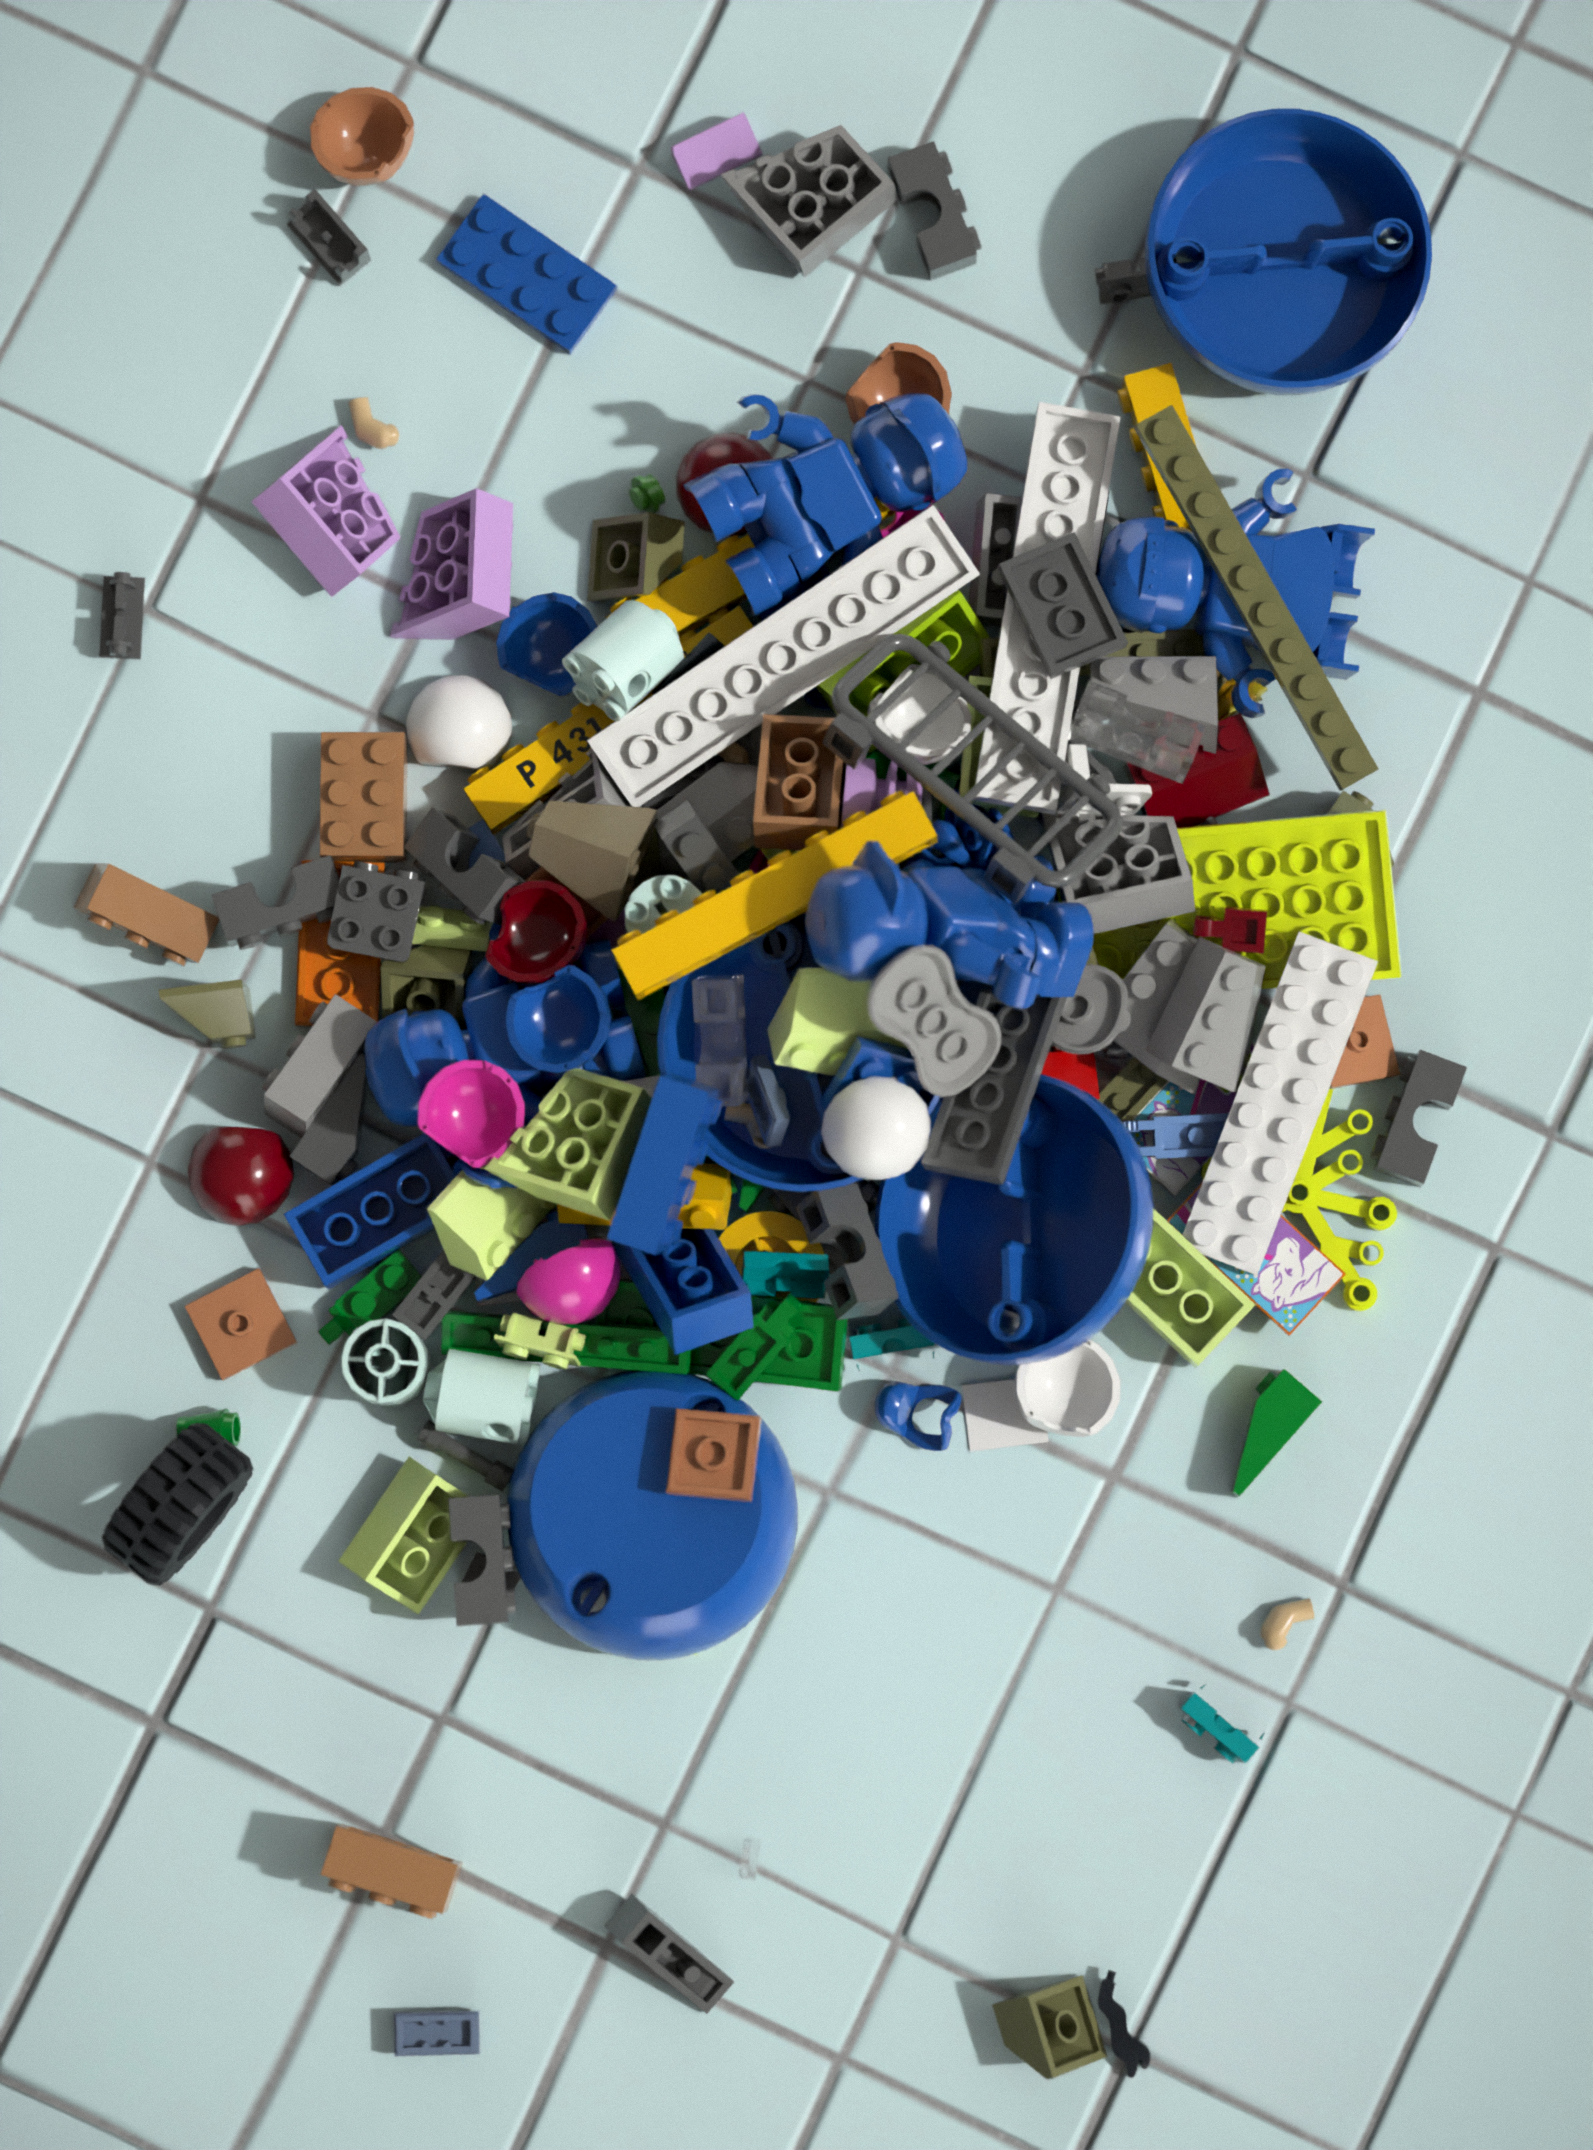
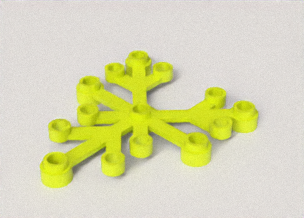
M1329 1089L1282 1213L1288 1210L1292 1213L1303 1215L1320 1243L1319 1250L1346 1273L1342 1278L1345 1284L1343 1289L1344 1303L1351 1310L1361 1312L1374 1305L1377 1299V1289L1371 1280L1359 1276L1348 1257L1358 1259L1365 1266H1375L1383 1259V1247L1380 1243L1373 1240L1361 1243L1335 1236L1318 1207L1361 1217L1367 1227L1375 1231H1383L1392 1226L1397 1218V1209L1395 1204L1386 1197H1375L1369 1201H1364L1321 1190L1345 1175H1355L1360 1171L1363 1159L1360 1153L1355 1150H1345L1339 1155L1336 1162L1312 1175L1317 1157L1354 1135L1366 1134L1373 1124L1370 1113L1366 1110L1358 1109L1348 1116L1347 1121L1322 1135L1333 1089ZM1354 1116H1364L1367 1120V1127L1363 1130L1354 1128L1352 1125ZM1346 1155L1354 1156L1357 1160L1356 1169H1345L1342 1164L1343 1157ZM1212 1157L1209 1158V1160L1202 1166V1181L1204 1180ZM1302 1185L1306 1188L1307 1197L1304 1200H1296L1292 1196V1188L1294 1186ZM1381 1205L1387 1209L1388 1217L1386 1220L1379 1221L1373 1216L1375 1206ZM1366 1246H1374L1378 1250V1258L1375 1261H1368L1364 1258L1363 1250ZM1363 1286L1368 1290L1366 1301L1360 1302L1354 1298L1353 1291L1355 1287Z

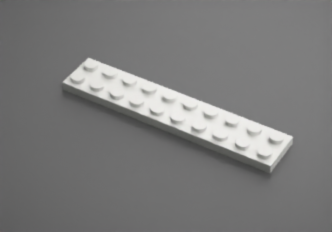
M1039 402L1012 558L1075 532L1095 573L1120 416ZM1007 590L989 699L1065 761L1080 667L1050 679ZM992 722L983 732L975 785L1017 744ZM1023 749L973 800L1013 807L1049 770ZM1055 776L1023 809L1055 815L1061 780Z
M931 505L630 710L620 721H614L589 738L587 742L631 806L639 807L763 722V714L775 715L872 649L879 641L894 634L979 576L980 573L935 506Z

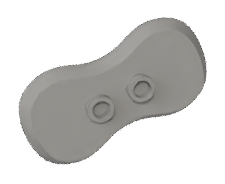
M924 945L902 951L877 973L869 986L868 1012L871 1021L881 1032L902 1041L908 1047L914 1057L920 1082L928 1092L941 1097L958 1094L983 1075L996 1058L1001 1045V1030L996 1018L988 1011L969 1003L963 997L957 987L952 964L947 955L940 949Z
M1086 964L1074 997H1067L1051 1044L1060 1050L1072 1054L1093 1053L1108 1046L1120 1031L1127 1011L1128 993L1123 980L1115 972L1105 967ZM955 980L963 997L969 1003L976 1006L983 983L973 980Z

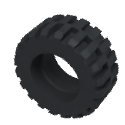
M193 1423L189 1425L187 1429L181 1431L165 1447L160 1455H157L122 1499L121 1504L114 1511L110 1522L104 1529L101 1539L105 1550L147 1584L160 1586L167 1582L197 1553L198 1549L210 1538L213 1531L221 1524L229 1510L235 1505L253 1474L252 1471L254 1469L250 1458L208 1424Z

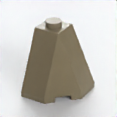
M549 801L541 815L534 814L527 830V838L532 839L529 857L605 917L617 921L630 899L636 883L634 878L642 858L646 857L649 849L657 810L642 807Z

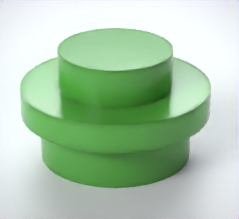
M648 474L644 477L638 475L632 478V488L629 490V495L634 506L639 511L658 512L659 506L665 503V495L655 477Z

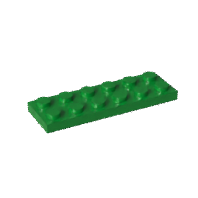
M620 1278L617 1292L605 1309L597 1315V1322L659 1327L634 1282L629 1279ZM751 1295L753 1317L766 1304L776 1310L784 1298ZM799 1300L802 1303L801 1307L788 1321L796 1329L790 1335V1340L755 1381L839 1392L842 1389L848 1319L837 1320L832 1304ZM739 1333L691 1349L690 1371L688 1373L705 1375Z

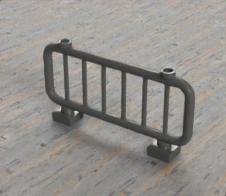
M904 634L889 635L879 641L833 688L832 703L838 716L831 722L822 744L853 770L864 761L871 744H873L1000 850L992 858L983 878L1013 904H1016L1025 895L1033 879L1044 886L1053 888L1065 887L1074 882L1116 840L1122 829L1121 813L1118 807L1106 796L1111 790L1107 780L1099 774H1092L1086 780L951 668L947 664L951 658L950 652L941 642L933 641L926 647L919 640ZM898 650L905 651L921 663L867 717L849 702L848 697L851 691L892 652ZM926 670H929L953 691L898 744L873 722ZM960 696L985 718L930 771L905 749ZM992 722L1017 744L962 798L937 776ZM1024 749L1049 771L996 824H993L969 803ZM1057 776L1081 798L1026 851L1005 834L1002 829ZM1089 803L1104 816L1106 825L1062 870L1053 871L1046 868L1034 856Z

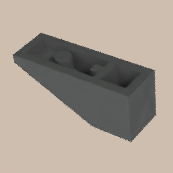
M361 1053L290 1155L295 1162L331 1186L352 1175L358 1166L354 1158L358 1154L368 1085L365 1071V1056Z
M633 1894L627 1898L604 1925L623 1946L706 2014L734 1983L726 1973Z

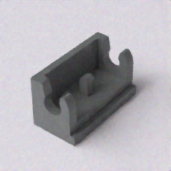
M313 189L306 195V203L299 210L295 208L290 210L288 213L290 222L287 223V226L336 283L341 286L368 264L371 258L368 249L317 190Z
M443 1249L392 1316L426 1341L476 1276L450 1265Z

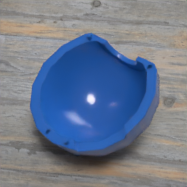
M556 592L532 596L520 605L514 606L510 611L509 617L505 618L501 623L496 642L499 665L501 669L559 697L567 696L573 692V687L576 683L564 667L562 659L595 630L598 625L588 608L572 596Z
M568 965L555 972V976L549 981L534 987L524 988L512 994L508 1000L505 1023L509 1042L523 1061L537 1070L563 1073L585 1065L596 1056L607 1039L611 1014L607 997L597 982L577 967Z

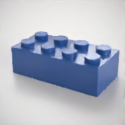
M674 1073L659 1076L607 1239L653 1255L668 1250L671 1244H677L683 1227V1221L677 1219L684 1204H690L696 1187V1181L691 1180L694 1167L697 1164H703L709 1148L710 1141L705 1140L704 1136L707 1127L710 1124H716L722 1108L723 1101L717 1099L720 1089Z
M423 1133L284 1213V1216L324 1286L330 1290L396 1252L398 1249L434 1230L435 1227L427 1208L456 1176L438 1143Z
M682 1228L677 1244H671L668 1250L656 1255L612 1241L621 1262L675 1355L754 1328L751 1293L713 1229Z

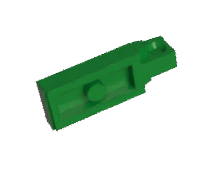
M398 1249L335 1301V1305L328 1310L334 1318L318 1331L319 1335L327 1344L331 1345L345 1332L350 1337L357 1328L369 1321L381 1320L406 1298L422 1276Z
M789 1293L776 1310L766 1304L753 1317L754 1328L740 1332L705 1376L730 1397L739 1401L790 1340V1335L796 1328L788 1321L801 1307L802 1303Z

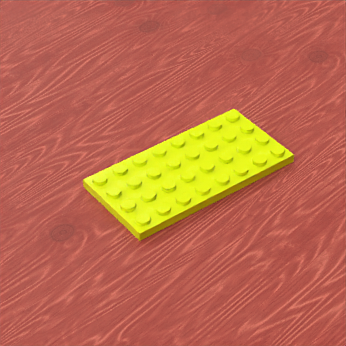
M1386 809L1177 828L1192 877L1195 912L1093 934L1092 947L1099 965L1115 972L1123 980L1171 919L1193 935L1196 915L1224 919L1225 907L1267 910L1264 954L1233 951L1266 966L1262 989L1278 987L1299 932L1378 961L1371 980L1401 978ZM1057 888L1058 902H1062L1059 889ZM1194 936L1197 939L1201 937L1222 946L1223 938Z

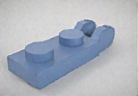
M1229 1113L1152 1116V1120L1122 1121V1123L1130 1133L1139 1132L1140 1130H1153V1146H1140L1137 1144L1142 1156H1154L1155 1159L1213 1156Z

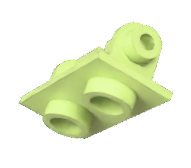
M515 1312L511 1316L504 1314L500 1330L506 1332L505 1337L496 1334L494 1336L498 1345L504 1347V1354L519 1359H527L528 1354L543 1357V1364L561 1370H567L568 1364L580 1367L581 1363L573 1353L574 1350L582 1351L585 1335L579 1334L577 1328L549 1322L546 1335L543 1337L539 1336L542 1320Z

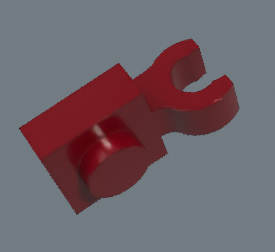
M1225 907L1224 919L1196 915L1193 935L1223 938L1222 947L1231 951L1264 954L1267 910Z

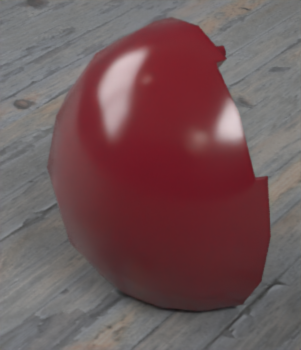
M716 433L698 441L682 458L676 475V497L685 516L701 530L713 534L709 522L696 498L690 491H686L683 485L715 468L727 464L774 459L772 454L757 440L746 439L747 436L739 433ZM743 526L742 529L731 534L730 536H742L746 534L747 531Z
M548 880L527 881L510 888L504 893L500 906L502 928L497 939L490 940L486 952L487 961L500 975L522 984L535 985L549 981L555 976V972L568 965L574 966L586 946L587 924L580 903L571 895L566 887Z
M248 1127L211 1128L203 1134L193 1147L188 1165L190 1191L200 1208L219 1222L235 1226L259 1223L274 1214L289 1196L294 1177L293 1162L290 1157L291 1152L282 1137L273 1131Z

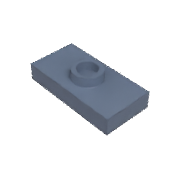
M767 1055L753 1056L743 1086L764 1143L767 1147L781 1146L790 1121L786 1108L785 1091L783 1088H779Z
M479 2011L394 2013L395 2056L480 2054Z

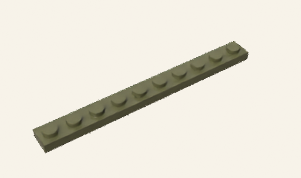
M1173 405L1136 424L1133 428L1339 791L1377 771L1379 768Z

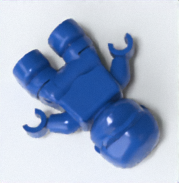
M749 394L742 396L736 403L742 408H747L753 404L760 405L765 410L766 422L758 430H749L746 439L761 440L774 434L776 435V441L796 451L782 458L727 464L715 468L683 486L686 491H690L699 503L714 535L712 537L715 542L739 531L743 526L745 527L755 547L746 548L725 559V562L734 572L751 605L747 608L749 614L757 616L778 605L781 600L795 594L801 583L808 580L829 559L833 552L845 546L843 566L883 539L879 527L882 515L874 498H877L883 506L895 512L901 513L911 509L923 510L931 502L936 503L948 495L960 484L967 472V455L955 422L939 401L929 394H903L882 401L880 404L870 406L865 412L866 416L857 421L851 431L850 444L853 451L852 454L846 443L840 438H834L826 424L818 417L786 410L781 415L771 399L764 395Z
M1287 468L1277 469L1259 483L1255 491V498L1251 497L1232 508V511L1326 677L1347 680L1359 672V665L1344 663L1347 636L1352 625L1358 621V616L1330 612L1332 595L1353 599L1361 595V589L1353 588L1356 557L1361 545L1375 535V529L1333 524L1276 536L1258 535L1270 522V518L1284 519L1297 510L1292 502L1282 505L1273 498L1272 486L1277 484L1285 485L1294 474L1292 470ZM1163 517L1132 518L1116 525L1105 539L1098 560L1096 576L1119 625L1139 633H1143L1146 630L1152 633H1163L1166 630H1177L1184 627L1196 612L1195 631L1203 637L1205 656H1216V669L1228 681L1232 678L1235 681L1231 691V699L1235 709L1248 718H1258L1266 714L1263 704L1256 703L1250 698L1248 694L1249 683L1256 682L1266 687L1276 678L1271 671L1265 669L1252 670L1249 666L1253 661L1244 646H1253L1258 651L1260 650L1192 530L1179 527L1175 521L1164 520Z
M867 841L852 865L830 870L818 879L814 887L805 920L807 937L813 958L825 970L849 981H873L877 973L897 954L911 947L928 945L940 949L947 955L952 964L955 980H973L993 985V994L1001 1002L1015 1008L1026 1009L1032 1005L1037 993L1041 997H1074L1093 944L1094 928L1092 918L1088 909L1079 902H1054L1056 888L1044 886L1034 879L1025 895L1016 904H1013L983 878L986 871L970 867L963 870L958 866L953 867L955 860L949 857L942 859L935 857L931 854L932 846L909 857L905 867L899 870L878 841ZM1034 856L1046 868L1053 870L1049 860L1045 857Z
M495 923L492 924L489 932L490 940L497 939L502 926ZM609 939L586 944L582 955L574 966L597 982L607 997L609 1008L623 1005L625 1003L623 990ZM485 956L466 981V999L463 1001L462 1010L467 1029L461 1030L458 1021L450 1013L441 1009L416 1011L410 1014V1016H408L406 1009H403L378 1021L368 1031L365 1040V1071L370 1090H372L382 1113L392 1123L406 1127H418V1101L426 1083L443 1067L461 1060H484L504 1069L518 1084L525 1104L524 1127H526L540 1111L538 1105L543 1099L539 1095L548 1094L566 1073L537 1070L523 1061L509 1042L505 1023L509 998L512 994L524 988L540 984L525 985L520 982L516 983V981L508 983L509 978L500 975L487 961ZM630 1016L611 1020L604 1045L590 1062L578 1069L622 1082L646 1078Z

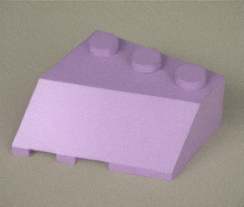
M342 425L251 501L331 597L361 575L401 538L379 495L370 492L361 474L366 470L359 457L352 459L343 441L348 436Z
M475 488L421 512L409 559L415 566L409 586H402L399 601L405 603L400 623L393 622L390 637L395 639L454 640L509 617L511 604L513 503Z

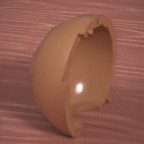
M374 87L350 88L332 96L317 110L310 126L311 149L320 166L337 181L354 186L380 184L391 178L406 159L413 141L414 120L406 104L391 92Z
M899 342L890 343L870 363L846 392L845 400L851 421L855 425L857 421L866 416L865 412L870 406L908 393L929 394L938 400L949 414L952 392L947 371L935 355L918 345Z

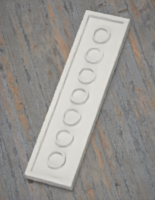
M1298 933L1182 1235L1201 1254L1258 1275L1378 961L1305 933Z

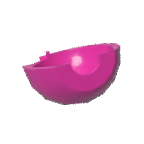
M461 1060L443 1067L426 1083L418 1101L417 1124L421 1131L473 1168H480L488 1165L494 1157L499 1159L513 1143L510 1138L519 1127L523 1128L525 1104L518 1084L504 1069L484 1060Z
M599 1238L580 1240V1245L563 1250L545 1261L542 1258L539 1260L535 1259V1264L527 1269L519 1280L517 1295L532 1314L551 1323L568 1325L592 1319L605 1309L618 1289L621 1277L620 1260L614 1245L610 1241Z

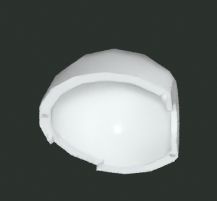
M909 665L884 694L879 693L870 702L868 715L920 665ZM926 670L873 723L899 744L953 690L932 672ZM959 696L905 750L924 765L941 761L971 730V714L966 701Z
M447 675L426 685L413 700L406 719L407 742L416 760L424 765L453 766L470 771H478L488 766L491 771L507 752L512 738L511 714L501 694L486 681L468 675Z
M871 1077L853 1082L835 1095L824 1113L821 1133L826 1151L844 1172L869 1180L887 1179L909 1171L927 1149L931 1120L926 1102L924 1103L912 1088L896 1081L895 1078Z
M1089 1339L1066 1354L1047 1361L1020 1365L1015 1378V1398L1023 1417L1030 1424L1060 1435L1087 1437L1098 1433L1112 1420L1120 1402V1378L1112 1358L1099 1344Z

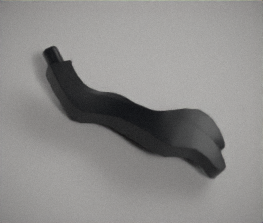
M1108 1970L1106 1979L1103 1978L1097 1998L1098 2007L1109 2020L1111 2047L1114 2055L1126 2064L1128 2077L1133 2078L1137 2072L1138 2060H1141L1143 2069L1148 2068L1150 2051L1143 2041L1128 2032L1125 2010L1122 2005L1113 1999V1990L1116 1984L1113 1981L1116 1972Z

